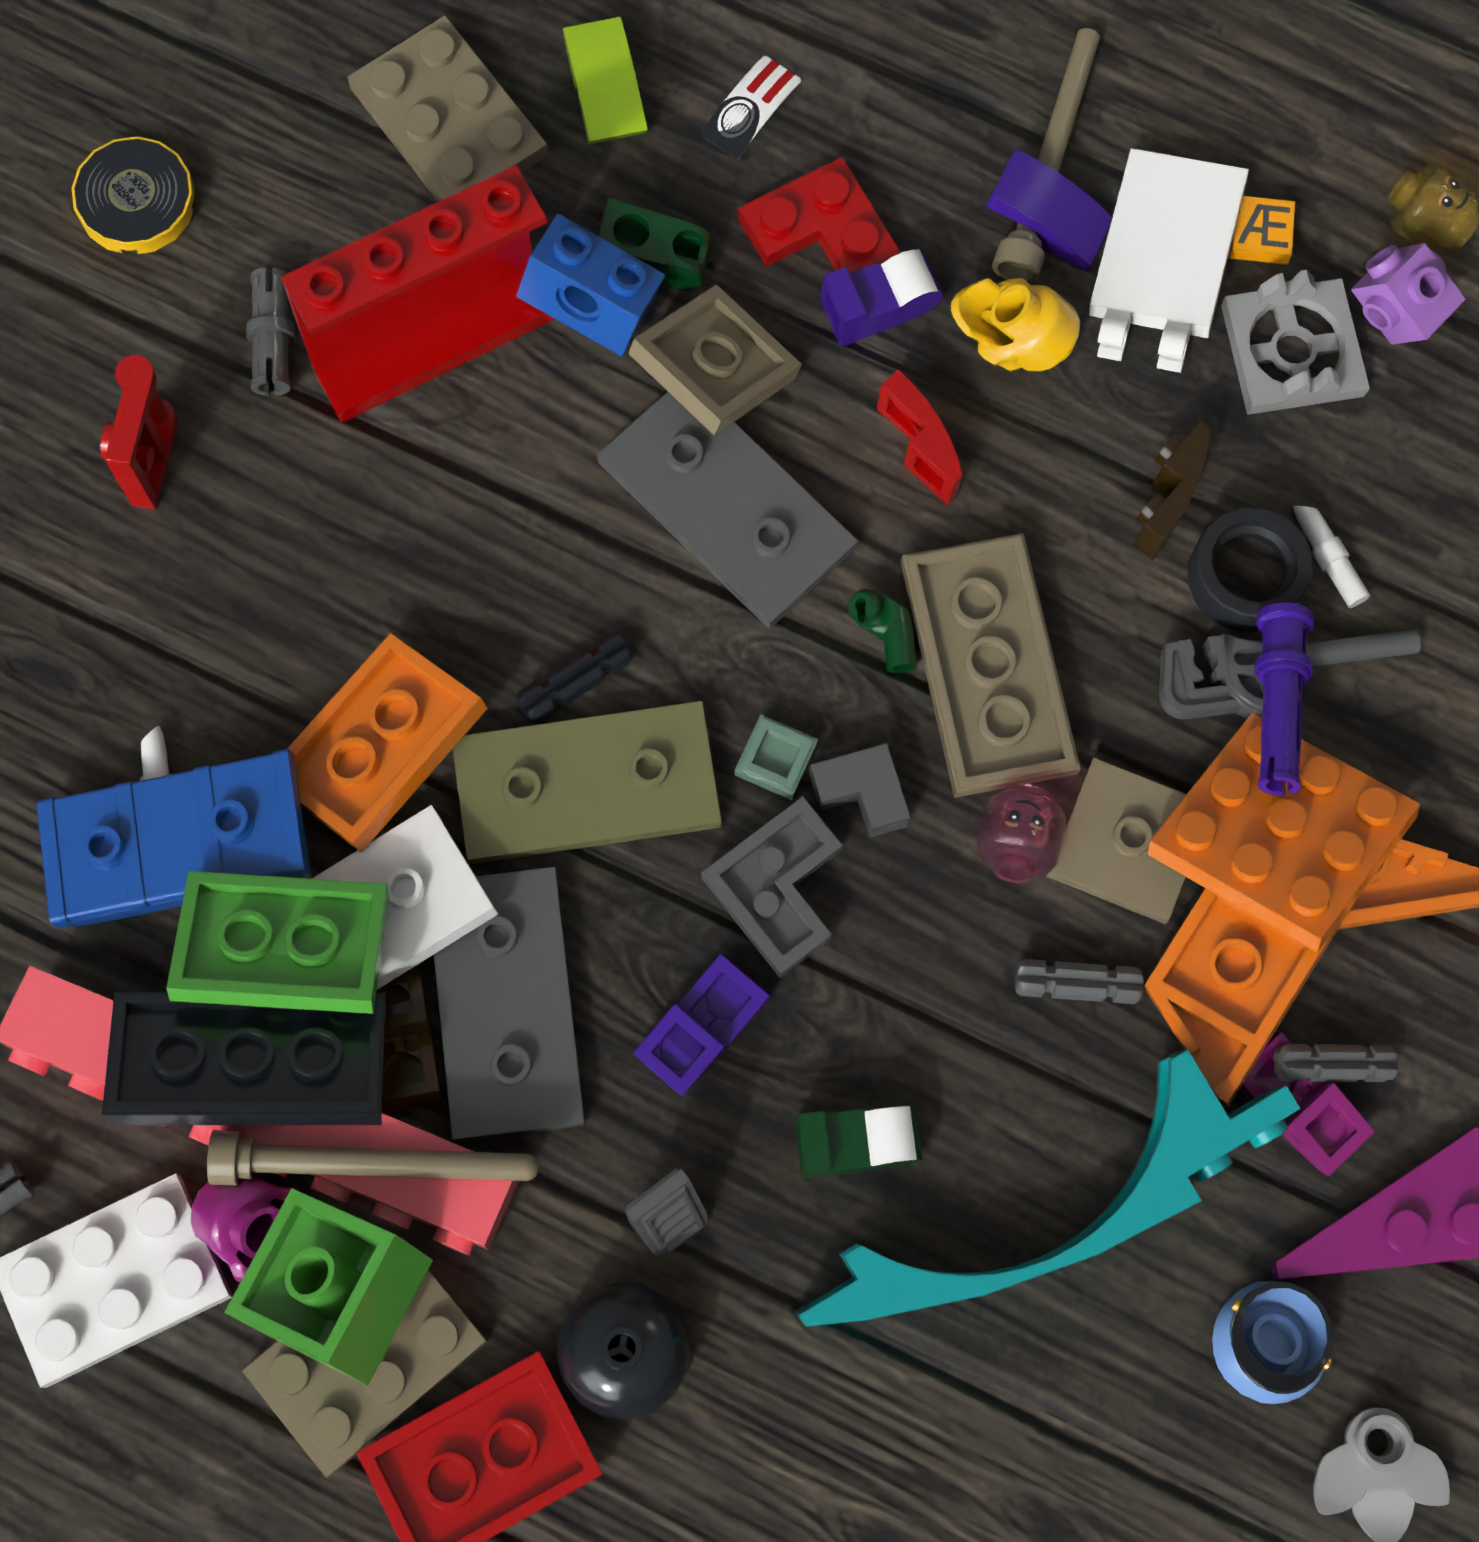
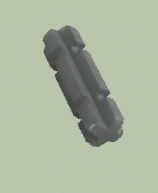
M1023 959L1017 964L1015 972L1016 993L1020 996L1042 997L1045 992L1051 993V998L1103 1002V999H1106V997H1112V1003L1135 1004L1141 1000L1144 988L1143 972L1138 967L1116 966V969L1110 971L1107 965L1055 961V964L1052 966H1046L1045 960Z
M1286 1044L1277 1047L1273 1053V1061L1275 1063L1274 1074L1281 1081L1301 1082L1302 1079H1308L1310 1082H1356L1357 1080L1385 1082L1386 1080L1396 1078L1399 1071L1396 1063L1397 1052L1390 1045H1370V1047H1364L1363 1045L1315 1044L1314 1047H1309L1307 1044Z

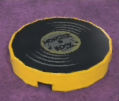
M138 136L115 139L93 150L78 167L71 188L74 211L89 237L107 250L122 253L121 249L126 251L137 250L138 254L150 253L170 244L189 225L194 211L192 207L195 195L194 183L190 172L179 154L160 141Z

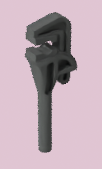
M1416 629L1307 643V656L1311 658L1313 667L1410 655L1420 652L1421 641ZM1228 634L1208 637L1202 645L1204 660L1211 667V674L1208 677L1210 687L1200 689L1195 688L1204 677L1202 671L1194 664L1195 650L1191 639L1179 640L1178 642L1166 643L1161 650L1159 701L1167 714L1182 720L1236 713L1245 719L1251 713L1262 717L1263 684L1259 682L1254 673L1256 658L1262 654V641L1237 638Z

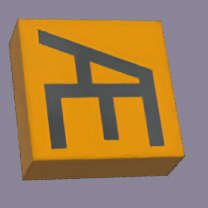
M1243 196L1228 258L1287 265L1292 256L1295 201Z

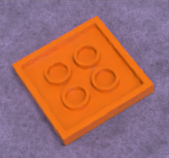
M1251 713L1152 837L1148 855L1318 953L1413 824L1421 804L1302 739L1300 751V790L1291 794L1288 791V782L1285 781L1286 795L1279 796L1264 793L1258 788L1262 717Z

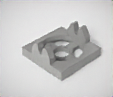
M1301 270L1292 280L1285 282L1283 273H1280L1262 283L1258 291L1225 296L1221 308L1247 415L1360 398L1366 395L1370 387L1342 278L1315 282L1314 276L1308 270ZM1294 306H1303L1318 312L1332 325L1335 332L1313 335L1308 329L1298 326ZM1269 310H1273L1278 331L1273 335L1270 342L1250 345V335L1255 323ZM1285 336L1301 338L1309 348V358L1299 364L1285 361L1277 351V341ZM1339 352V359L1335 369L1332 367L1324 368L1316 377L1311 378L1309 367L1315 361L1316 356ZM1272 363L1278 370L1289 374L1290 378L1284 381V383L1274 380L1258 365Z

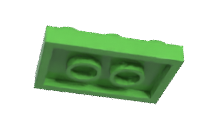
M188 871L166 987L170 1001L373 1014L389 902L388 884Z

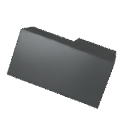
M887 743L810 765L809 778L820 811L858 801L869 838L908 826L910 820L909 811Z

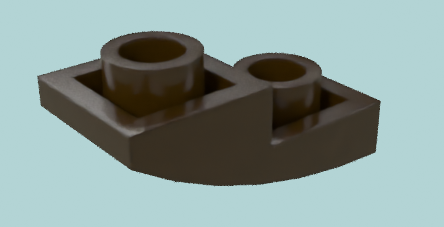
M1202 421L1197 424L1186 438L1179 432L1174 434L1155 459V462L1161 466L1152 485V488L1157 493L1136 519L1143 525V528L1134 544L1138 550L1152 561L1170 538L1198 486L1205 466L1210 438V427Z

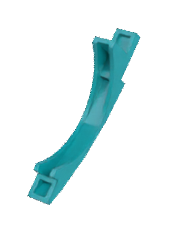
M1189 1050L1173 1053L1158 1062L1157 1096L1153 1120L1145 1146L1134 1170L1108 1207L1083 1231L1063 1245L1037 1258L1014 1266L991 1271L955 1273L907 1266L890 1260L862 1245L854 1244L839 1253L852 1277L795 1312L806 1327L870 1320L987 1295L1096 1256L1202 1201L1190 1182L1189 1176L1194 1174L1198 1182L1204 1181L1230 1166L1233 1161L1228 1152L1250 1140L1254 1148H1257L1277 1138L1289 1129L1283 1119L1298 1111L1300 1107L1288 1087L1280 1086L1267 1089L1261 1095L1252 1098L1227 1114Z

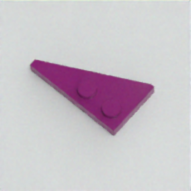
M1479 1128L1466 1131L1457 1137V1140L1408 1170L1402 1177L1390 1185L1383 1187L1362 1201L1331 1225L1288 1251L1285 1256L1274 1262V1266L1271 1267L1272 1279L1282 1280L1478 1259Z

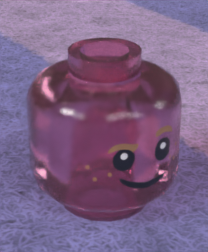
M1013 784L1007 787L1006 790L991 796L984 807L977 838L979 857L987 866L994 869V874L998 878L1010 883L1023 884L1029 882L1032 878L1050 873L1057 865L1066 828L1065 812L1054 801V797L1050 792L1041 787L1031 784Z

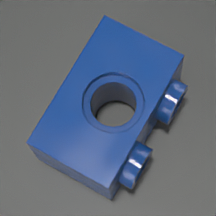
M557 213L530 255L516 297L622 357L647 317L665 274Z

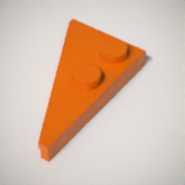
M1401 839L1357 898L1339 929L1479 908V868L1448 859L1449 853Z

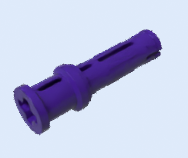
M1281 602L1267 605L1258 611L1256 626L1262 632V654L1256 658L1254 673L1259 682L1263 684L1261 759L1258 788L1264 793L1279 796L1286 795L1285 781L1288 782V791L1291 794L1298 792L1301 788L1303 686L1308 682L1313 673V662L1307 656V636L1313 630L1315 616L1312 610L1296 603Z

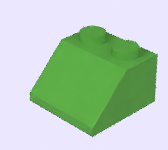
M291 1188L224 1313L368 1386L433 1260L396 1234Z

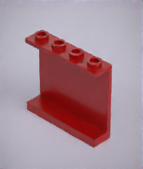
M517 165L281 276L313 372L341 423L555 320L516 297L527 263L532 254L530 231L547 224L544 212Z

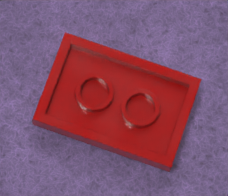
M540 1351L356 1452L400 1542H484L603 1475Z

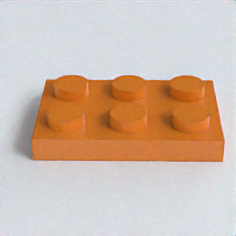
M390 633L288 747L295 757L301 807L362 853L488 709L481 697Z

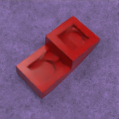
M897 369L881 384L877 410L911 440L908 444L904 466L948 506L956 498L963 476L958 456L944 425L930 403L917 387Z

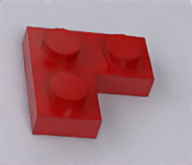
M843 157L738 208L737 219L766 267L816 242H819L835 270L846 267L849 273L878 262L882 264L891 257L901 253Z

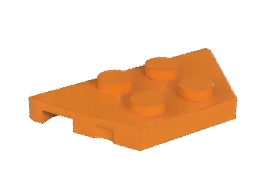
M1204 889L1145 983V989L1184 1050H1189L1221 1105L1229 1108L1349 911L1317 953L1210 890Z

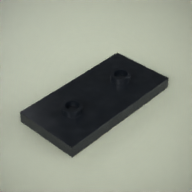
M114 992L102 1106L104 1125H382L386 993H376L373 1014L175 1002L170 1001L167 992Z

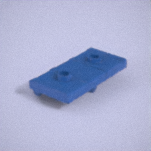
M289 748L274 751L272 754L214 766L196 767L190 771L137 782L119 783L108 788L59 798L51 797L37 800L50 923L57 928L68 926L79 928L182 907L188 871L290 878L311 877L295 757Z

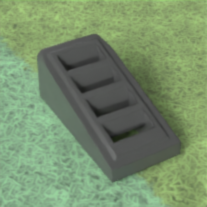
M677 1168L627 1205L628 1222L653 1256L658 1259L667 1257L708 1224L707 1212L690 1179L682 1168L680 1170Z

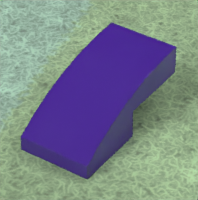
M1015 148L986 206L1039 233L1038 238L1042 241L1041 249L1085 271H1088L1112 222V217L1086 192L1054 169Z
M720 954L679 1003L672 1006L635 1050L633 1055L683 1097L726 1051L773 995L725 954Z

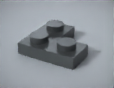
M803 796L701 872L702 880L779 978L827 943L832 936L831 932L796 890L795 886L840 853L843 845Z

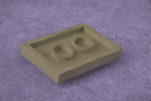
M445 15L347 77L352 92L438 202L515 165L523 173L548 156L547 143Z
M428 1269L368 1386L279 1341L275 1342L243 1369L242 1372L326 1478H330L357 1455V1451L371 1443L488 1341Z

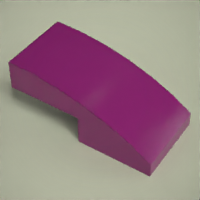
M1275 1032L1241 1086L1240 1091L1251 1100L1269 1088L1287 1086L1300 1109L1283 1119L1289 1129L1282 1135L1323 1175L1330 1176L1375 1131L1335 1083L1310 1082L1308 1079H1302L1301 1082L1279 1080L1274 1074L1275 1063L1273 1061V1053L1277 1047L1292 1043L1282 1032Z

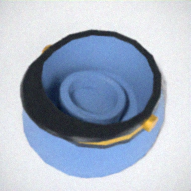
M1257 1281L1238 1290L1224 1304L1217 1315L1212 1336L1213 1354L1217 1367L1224 1379L1240 1394L1260 1403L1279 1404L1302 1397L1319 1382L1324 1370H1327L1332 1362V1358L1329 1357L1334 1343L1332 1322L1323 1304L1311 1292L1300 1286L1282 1281Z

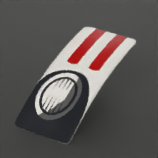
M763 56L721 104L702 130V137L733 158H740L769 117L801 82L800 77L768 56Z

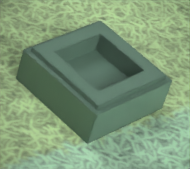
M760 714L735 768V776L793 800L817 747L818 739Z

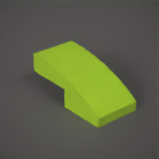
M621 17L563 28L574 87L577 89L588 145L646 133L648 129Z

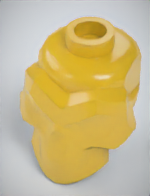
M987 278L965 287L955 295L951 302L953 318L967 336L978 341L979 354L993 365L997 364L1009 371L1019 368L1027 371H1044L1053 368L1071 354L1079 337L1080 319L1076 309L1050 287L1030 285L1023 278H1010L998 284Z

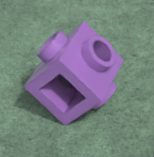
M1426 243L1402 248L1390 245L1382 249L1366 263L1365 269L1367 273L1351 289L1362 304L1363 313L1368 322L1378 330H1381L1391 345L1427 340L1466 300L1446 273L1444 261L1438 254L1430 250Z

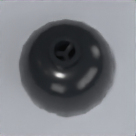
M615 1282L591 1290L571 1307L559 1329L556 1360L563 1384L580 1405L605 1418L631 1420L656 1412L676 1395L688 1372L691 1343L683 1317L667 1297L643 1284ZM621 1335L619 1346L609 1350L611 1341ZM628 1337L635 1343V1354L626 1348ZM622 1353L629 1361L617 1362L612 1357Z

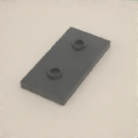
M668 391L597 454L598 463L769 630L857 549L858 540L735 422L714 436Z
M555 867L476 876L498 915L434 954L452 1140L454 1142L585 1126Z

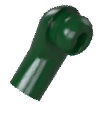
M861 589L855 592L848 603L849 614L860 627L883 641L886 670L891 673H904L915 670L918 665L910 612L904 606L878 590Z

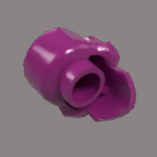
M253 1177V1179H239L238 1186L210 1185L207 1182L199 1190L191 1211L190 1222L194 1235L207 1244L219 1258L228 1264L237 1282L242 1281L291 1188L277 1187Z

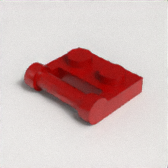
M130 355L124 357L115 368V378L122 390V395L115 421H108L103 429L100 451L102 458L106 461L116 482L119 483L130 504L136 507L156 510L178 425V418L172 405L168 401L161 399L156 389L157 376L151 363L140 355Z

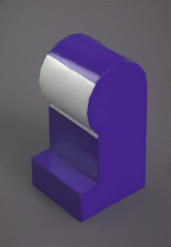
M918 249L902 252L882 264L878 262L850 273L844 267L823 275L820 302L840 348L929 312L941 302L943 293L924 251Z

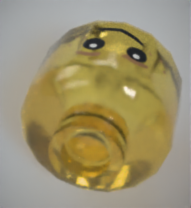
M1430 164L1421 169L1416 175L1407 171L1397 181L1388 197V202L1394 206L1391 213V228L1415 245L1426 243L1428 248L1436 254H1440L1449 248L1453 251L1459 250L1469 240L1479 225L1478 190L1470 183L1438 164Z

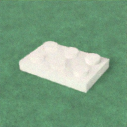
M174 1174L0 1257V1291L40 1387L47 1388L233 1297L215 1253L207 1244L194 1235L190 1222L193 1202L180 1175Z

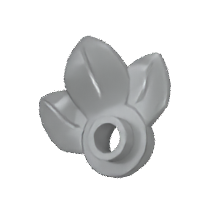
M1369 1408L1357 1413L1350 1420L1345 1430L1344 1443L1322 1456L1315 1472L1313 1497L1316 1509L1321 1515L1338 1514L1352 1508L1356 1521L1373 1541L1398 1542L1409 1526L1415 1502L1428 1506L1447 1505L1450 1500V1487L1447 1470L1441 1459L1433 1451L1414 1442L1409 1425L1399 1414L1385 1408ZM1375 1429L1382 1431L1387 1438V1448L1379 1456L1371 1453L1367 1446V1437Z

